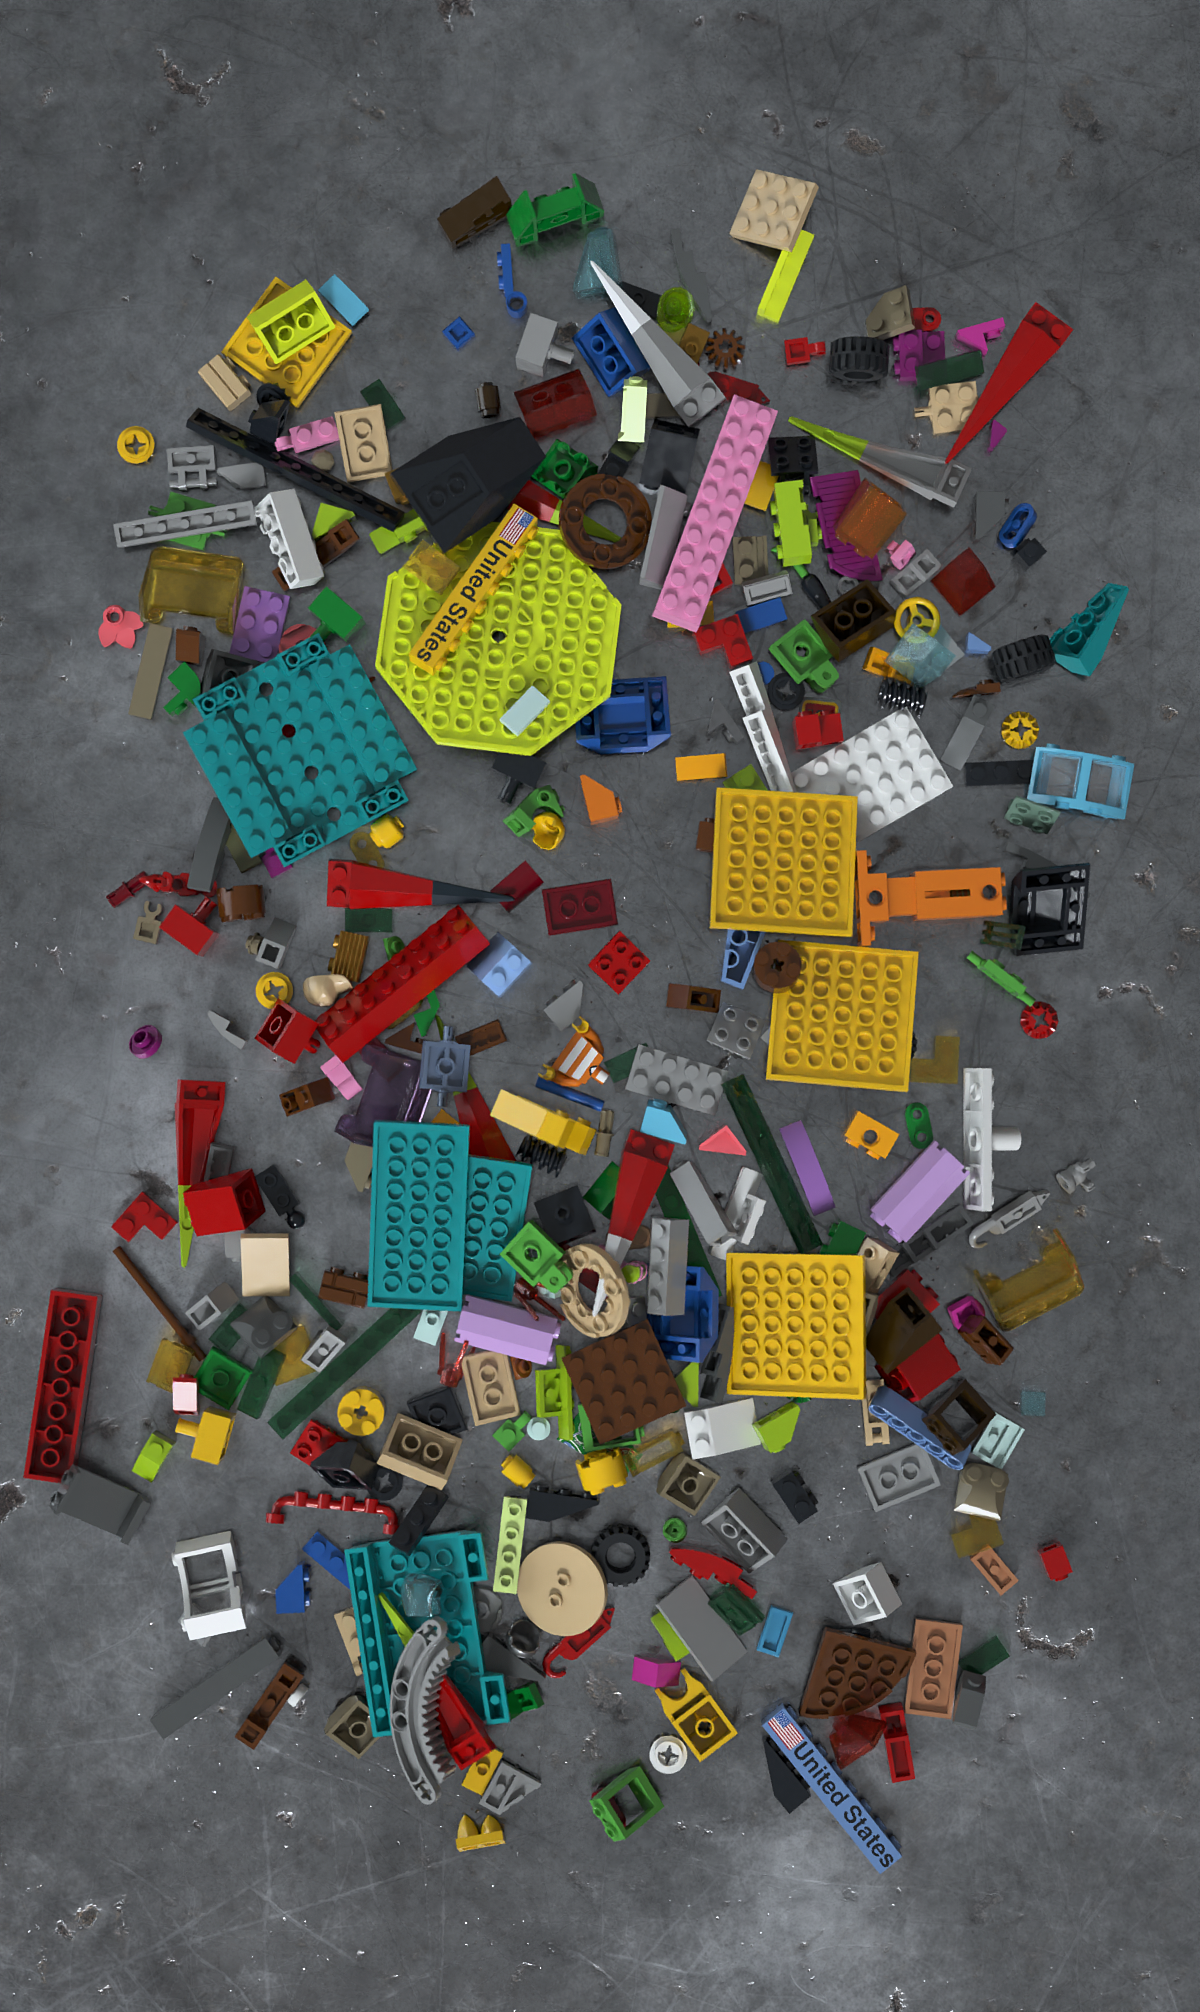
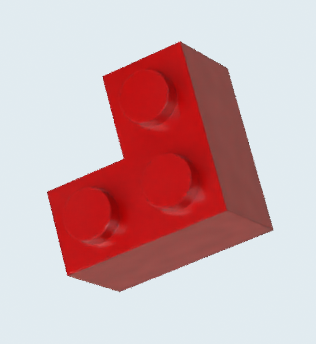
M738 614L701 626L697 632L692 633L700 655L722 648L730 669L750 663L753 660Z
M834 710L821 711L820 716L812 714V711L799 712L792 721L796 750L840 744L844 741L840 713L834 714Z

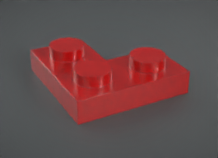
M142 1191L111 1227L127 1242H130L144 1225L163 1240L178 1221Z

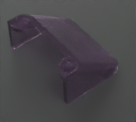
M366 1044L362 1049L361 1058L363 1062L371 1065L372 1069L356 1115L343 1114L338 1120L334 1132L355 1144L373 1147L374 1120L421 1122L432 1089L419 1088L421 1060L372 1044Z

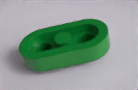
M914 1102L909 1104L904 1112L909 1141L915 1148L925 1149L933 1141L929 1112L924 1104ZM915 1110L921 1112V1116L918 1119L913 1117ZM919 1133H924L926 1136L923 1142L917 1139Z

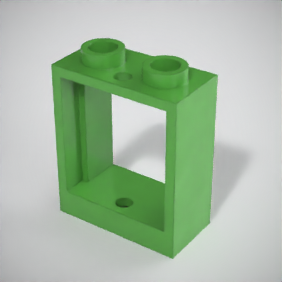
M578 1402L585 1452L641 1443L640 1437L645 1436L643 1426L633 1430V1436L615 1438L601 1445L599 1441L593 1442L591 1423L582 1403Z
M640 1766L627 1769L589 1800L594 1814L600 1818L605 1827L606 1834L613 1841L627 1839L665 1807ZM628 1784L644 1812L624 1827L608 1800Z

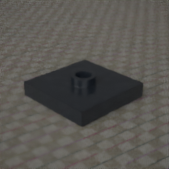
M451 1385L407 1401L414 1420L451 1435L468 1430L467 1423Z

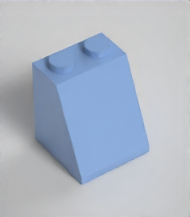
M497 932L489 941L490 945L477 954L467 964V967L501 998L531 966L532 962Z

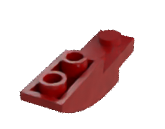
M671 1545L668 1549L671 1554L670 1559L680 1566L684 1563L690 1567L689 1572L698 1579L704 1577L708 1580L712 1573H715L714 1578L723 1585H726L728 1582L735 1587L733 1591L744 1599L746 1596L753 1599L757 1593L755 1586L740 1577L743 1567L719 1553L686 1545Z

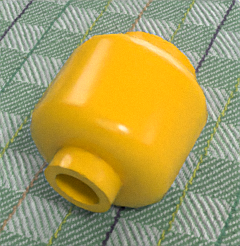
M384 814L371 824L369 835L379 848L383 846L389 849L404 837L402 828L405 825L397 815L392 817L390 814Z

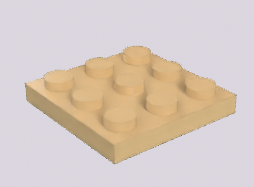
M756 169L729 234L733 238L792 252L818 191V185L813 182Z

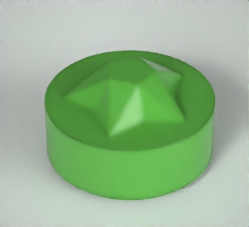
M671 1518L663 1526V1535L668 1541L679 1543L687 1536V1526L682 1520Z

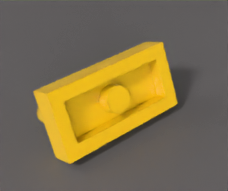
M467 1815L462 1817L458 1827V1839H456V1846L459 1852L506 1843L505 1834L500 1824L491 1815L485 1818L480 1835L474 1822Z

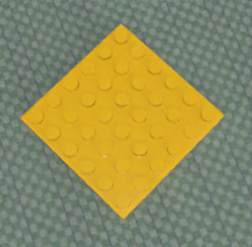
M717 787L709 928L851 937L853 932L858 796Z
M778 940L777 942H787L798 952L801 958V972L797 983L792 989L784 993H773L766 1080L908 1092L919 952ZM776 964L775 969H777L778 972H780L782 965L778 966Z
M726 1253L727 1306L734 1308L733 1352L727 1383V1394L866 1399L865 1255Z

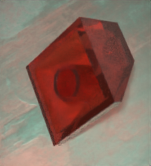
M970 547L930 580L932 585L959 617L996 587L986 567Z
M853 1714L845 1719L840 1717L833 1723V1730L829 1735V1739L840 1770L877 1746L887 1726L884 1720Z

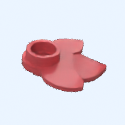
M111 605L103 613L104 622L99 627L98 635L101 644L105 648L116 640L121 646L131 649L136 640L134 630L142 628L144 624L137 613L125 611L119 605ZM118 613L119 619L112 621V614Z

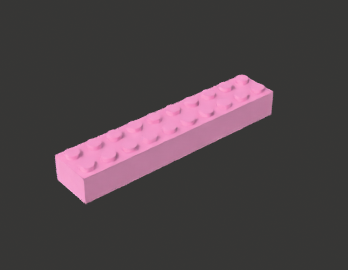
M734 394L653 612V617L697 632L777 416V410Z

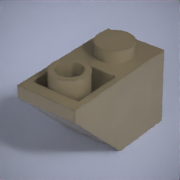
M353 1138L344 1161L357 1190L364 1192L365 1188L370 1189L372 1184L373 1144Z

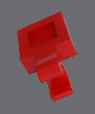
M808 337L784 340L787 365L810 362V355L826 354L825 342L808 344Z

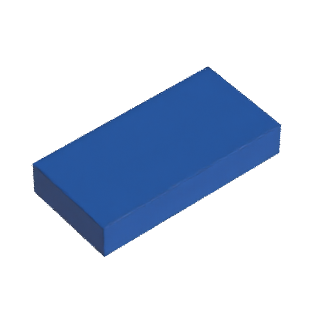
M780 597L735 612L739 616L745 634L787 620Z

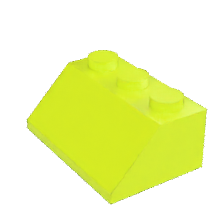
M306 279L247 316V319L275 364L280 363L335 328L318 295Z

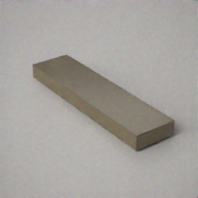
M149 624L128 712L129 715L149 720L153 719L174 631L173 628Z

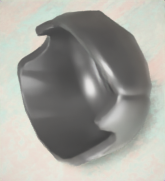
M518 1620L512 1624L506 1634L505 1642L507 1649L518 1658L528 1659L536 1654V1651L540 1648L539 1642L542 1635L536 1625L526 1620Z

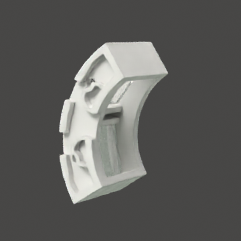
M231 1531L176 1542L175 1552H172V1561L174 1566H178L183 1592L184 1617L181 1618L182 1628L184 1632H188L190 1640L246 1628V1610L242 1593H244L241 1573L236 1574L238 1572V1557Z

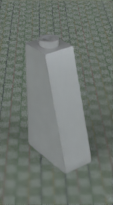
M684 1160L673 1167L674 1171L670 1173V1176L708 1245L719 1247L738 1234L695 1163Z

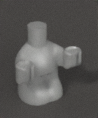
M1091 1158L1083 1163L1078 1161L1070 1165L1065 1171L1056 1174L1057 1181L1069 1194L1074 1192L1079 1184L1083 1186L1086 1192H1089L1095 1186H1093V1181L1087 1180L1086 1176L1087 1172L1095 1167L1096 1164Z

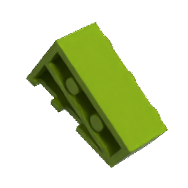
M803 479L775 483L774 499L770 501L771 516H776V523H773L774 537H779L780 545H776L777 558L782 559L783 567L809 564L812 560L809 526L807 525L805 513L806 502L803 500L802 493L804 487Z

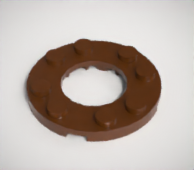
M592 475L574 485L564 497L559 512L560 533L568 550L586 565L599 569L621 567L640 555L648 543L652 521L650 507L642 492L629 480L613 475ZM598 499H608L616 502L623 509L626 516L627 527L625 533L619 541L613 544H600L593 541L584 529L583 518L585 509L590 503Z

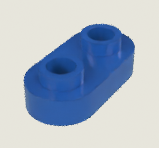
M1021 503L1017 505L1001 528L999 539L1006 547L1015 548L1020 545L1035 523L1037 513L1030 504Z

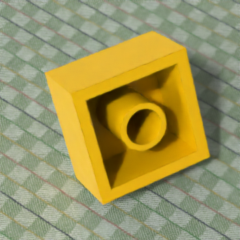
M209 1406L203 1411L200 1423L179 1418L175 1432L195 1437L191 1458L219 1465L225 1457L237 1413Z

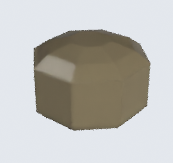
M324 449L316 451L311 459L313 466L327 473L331 472L335 465L332 453Z

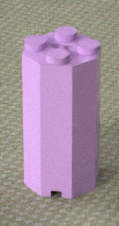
M934 1140L870 1209L873 1212L870 1217L882 1227L886 1224L890 1228L887 1233L899 1243L902 1240L907 1242L970 1174L966 1169L961 1171L964 1166L945 1148L938 1147L939 1143Z
M470 1294L466 1295L465 1300L469 1301V1303L465 1302L456 1331V1333L461 1335L456 1334L455 1342L546 1365L547 1361L552 1362L555 1346L551 1345L553 1338L558 1339L562 1324L557 1322L558 1317Z

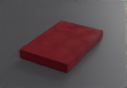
M611 879L541 889L549 936L618 925Z

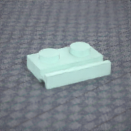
M996 1413L997 1415L983 1429L971 1453L989 1464L1002 1469L1025 1429Z

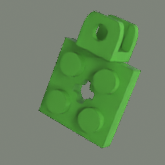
M805 619L768 648L797 684L806 680L811 688L819 694L826 691L839 678L836 668L829 661L833 657L832 654L826 649L820 636ZM796 647L800 649L805 648L806 657L799 656Z
M530 1220L500 1253L533 1287L540 1282L552 1293H557L574 1276L572 1270L560 1259L566 1252L533 1220ZM528 1248L535 1249L538 1257L530 1258Z

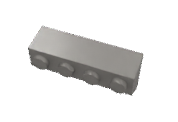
M660 485L639 583V585L661 590L675 556L678 539H681L685 526L681 525L683 516L688 517L691 503L687 502L688 495Z
M651 1216L646 1311L649 1314L663 1316L684 1315L689 1220Z

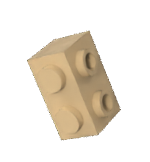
M867 1237L861 1243L858 1255H865L866 1291L877 1294L899 1252L877 1238Z

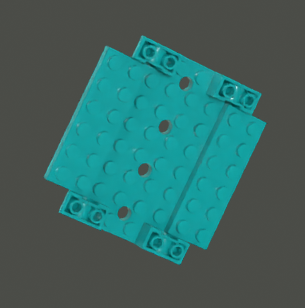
M318 633L237 678L234 677L192 699L205 721L184 731L183 735L250 858L273 847L283 867H286L409 801L398 780L414 772L417 768L350 644L330 654ZM262 683H269L273 688L272 694L269 696L262 695L259 691V686ZM289 724L295 728V735L293 737L287 738L282 734L284 725ZM308 766H313L317 769L318 776L315 779H308L305 776L304 772ZM334 807L340 811V818L337 821H331L328 818L327 812L330 808Z

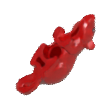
M163 872L162 875L151 874L139 878L140 882L155 892H159V890L168 893L172 892L182 897H192L201 893L203 896L212 898L217 894L216 889H218L216 881L211 892L188 889L187 884L190 875L188 873L172 875L169 872Z

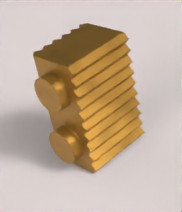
M342 930L340 935L336 934L333 942L336 954L335 958L330 957L328 971L331 974L343 975L349 981L360 983L370 937Z

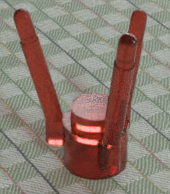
M523 1277L517 1280L513 1287V1296L523 1304L536 1321H539V1317L526 1300L531 1301L534 1299L560 1320L565 1321L566 1318L537 1296L538 1289L536 1286L533 1287ZM540 1282L537 1284V1286L545 1288Z
M441 1333L439 1368L437 1374L441 1376L439 1381L441 1384L457 1387L459 1380H462L463 1377L462 1366L460 1367L469 1342L464 1341L456 1364H447L444 1367L445 1333ZM472 1346L468 1354L474 1353L476 1347Z

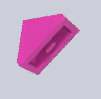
M634 1656L632 1680L655 1688L679 1686L681 1661L676 1662L675 1660Z

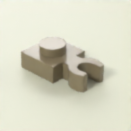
M146 901L144 904L146 915L145 917L138 916L133 939L157 944L161 930L159 926L162 921H157L156 918L162 913L163 906L158 904L157 910L151 912L149 909L150 902Z

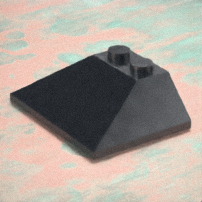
M1089 863L1021 869L1012 879L1009 927L1016 956L1084 948L1090 876Z

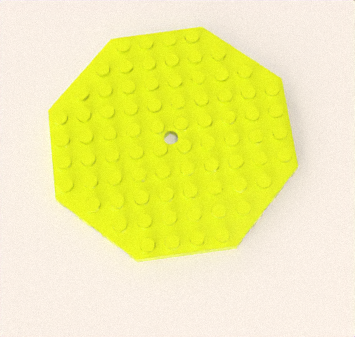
M491 522L444 555L441 554L435 543H433L427 550L421 551L410 559L401 569L388 575L375 668L436 744L532 756L610 697L622 604L609 592L599 576L568 550L560 530L538 527L539 531L533 540L529 539L525 544L526 549L521 558H516L513 561V568L507 577L503 576L499 581L500 587L494 596L490 595L485 601L487 605L480 615L476 614L472 620L474 624L467 634L463 633L459 640L461 642L456 651L450 652L446 657L448 660L445 667L441 671L437 670L434 676L410 662L409 652L500 524V522ZM497 631L503 632L506 636L499 643L492 638V635ZM533 685L550 700V704L517 737L500 722V718Z

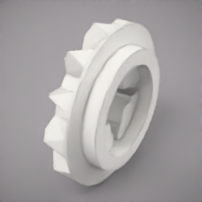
M670 1735L661 1736L653 1742L650 1749V1761L656 1770L665 1774H671L679 1771L685 1765L687 1750L681 1739ZM671 1745V1751L675 1753V1756H671L667 1764L665 1755L661 1753L666 1752L668 1746Z

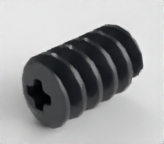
M885 676L881 681L876 703L879 699H882V706L885 707L888 701H891L892 709L900 703L901 711L908 705L910 713H913L918 708L919 715L921 716L926 704L928 691L925 693L924 685H921L916 691L915 683H912L907 688L906 681H902L900 686H898L896 678L889 684L888 676Z
M528 1134L525 1136L515 1157L522 1153L521 1161L524 1162L530 1157V1164L534 1165L537 1161L539 1162V1170L547 1166V1174L556 1170L555 1178H557L567 1159L566 1149L557 1153V1146L549 1149L548 1142L541 1145V1139L536 1138L533 1141V1135Z

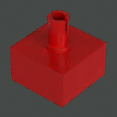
M205 896L194 913H190L182 906L175 904L159 928L196 955L203 957L220 935L205 922L218 904Z
M278 998L254 1039L273 1053L295 1064L303 1049L314 1054L317 1050L311 1044L317 1048L320 1047V1041L311 1037L319 1023L299 1009Z

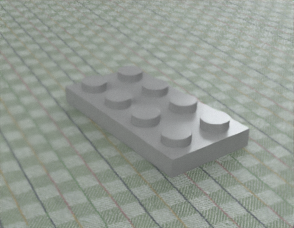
M638 1044L625 1089L715 1116L728 1071Z

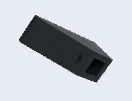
M535 1484V1488L530 1487L526 1519L550 1522L599 1505L600 1497H595L596 1495H591L587 1491H582L580 1495L572 1493L573 1490L567 1488H559L558 1491L549 1490V1486Z
M764 1736L762 1740L773 1793L790 1814L811 1797L810 1785L802 1776L798 1777L793 1771L796 1768L787 1757L784 1759L779 1754L781 1749L773 1739L769 1741Z

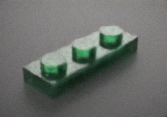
M273 1349L262 1359L258 1357L237 1410L256 1420L261 1417L287 1356L286 1354Z

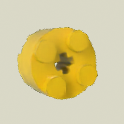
M358 1386L347 1392L341 1399L337 1412L338 1421L341 1427L352 1435L365 1436L372 1434L380 1427L385 1418L386 1404L377 1390L368 1386ZM361 1406L366 1407L365 1411H368V1414L360 1416L358 1415L359 1412H357L356 1409H359Z
M614 1447V1451L609 1452L606 1449L595 1450L583 1455L585 1460L580 1462L577 1459L575 1461L584 1490L590 1491L591 1495H597L604 1492L606 1487L612 1485L613 1487H620L627 1483L628 1472L620 1447Z

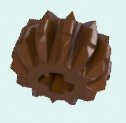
M726 328L722 329V335L715 330L713 332L714 338L708 337L707 343L710 346L705 347V352L711 353L708 356L709 361L716 359L715 367H719L722 362L724 363V369H728V362L735 367L737 366L736 359H743L741 351L745 350V345L739 344L743 339L742 336L734 338L735 330H732L730 335L727 334ZM724 344L728 345L727 353L723 352L722 345Z

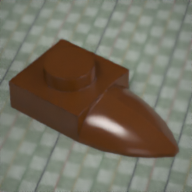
M993 679L980 680L979 685L960 690L952 695V698H967L973 695H997L1001 692L1000 682L993 683Z

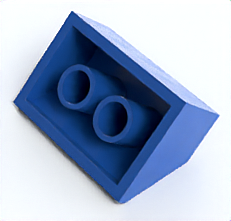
M616 307L599 312L572 337V340L608 397L623 389L624 379H629V377L633 376L642 377L651 369Z

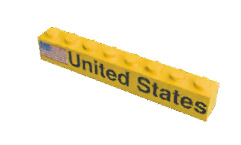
M513 504L409 652L410 662L434 676L437 670L441 671L445 667L448 654L456 651L460 645L461 640L459 639L462 634H467L474 624L472 620L476 614L480 615L487 605L485 601L490 595L494 596L500 587L499 581L503 576L507 577L513 568V561L516 558H521L525 552L527 541L529 539L533 540L539 531L537 517L518 505Z

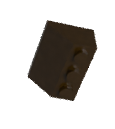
M866 579L812 614L811 619L824 646L839 663L894 627L896 611L873 584Z

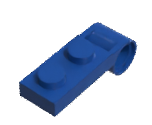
M501 244V252H497L498 266H502L503 275H498L499 290L504 289L509 315L514 318H520L528 310L527 298L522 292L514 291L510 244ZM515 300H520L523 302V306L520 309H513L510 306L511 303Z

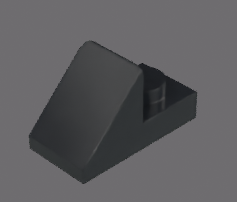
M617 439L609 449L608 456L598 474L624 477L640 447L632 442L618 441Z

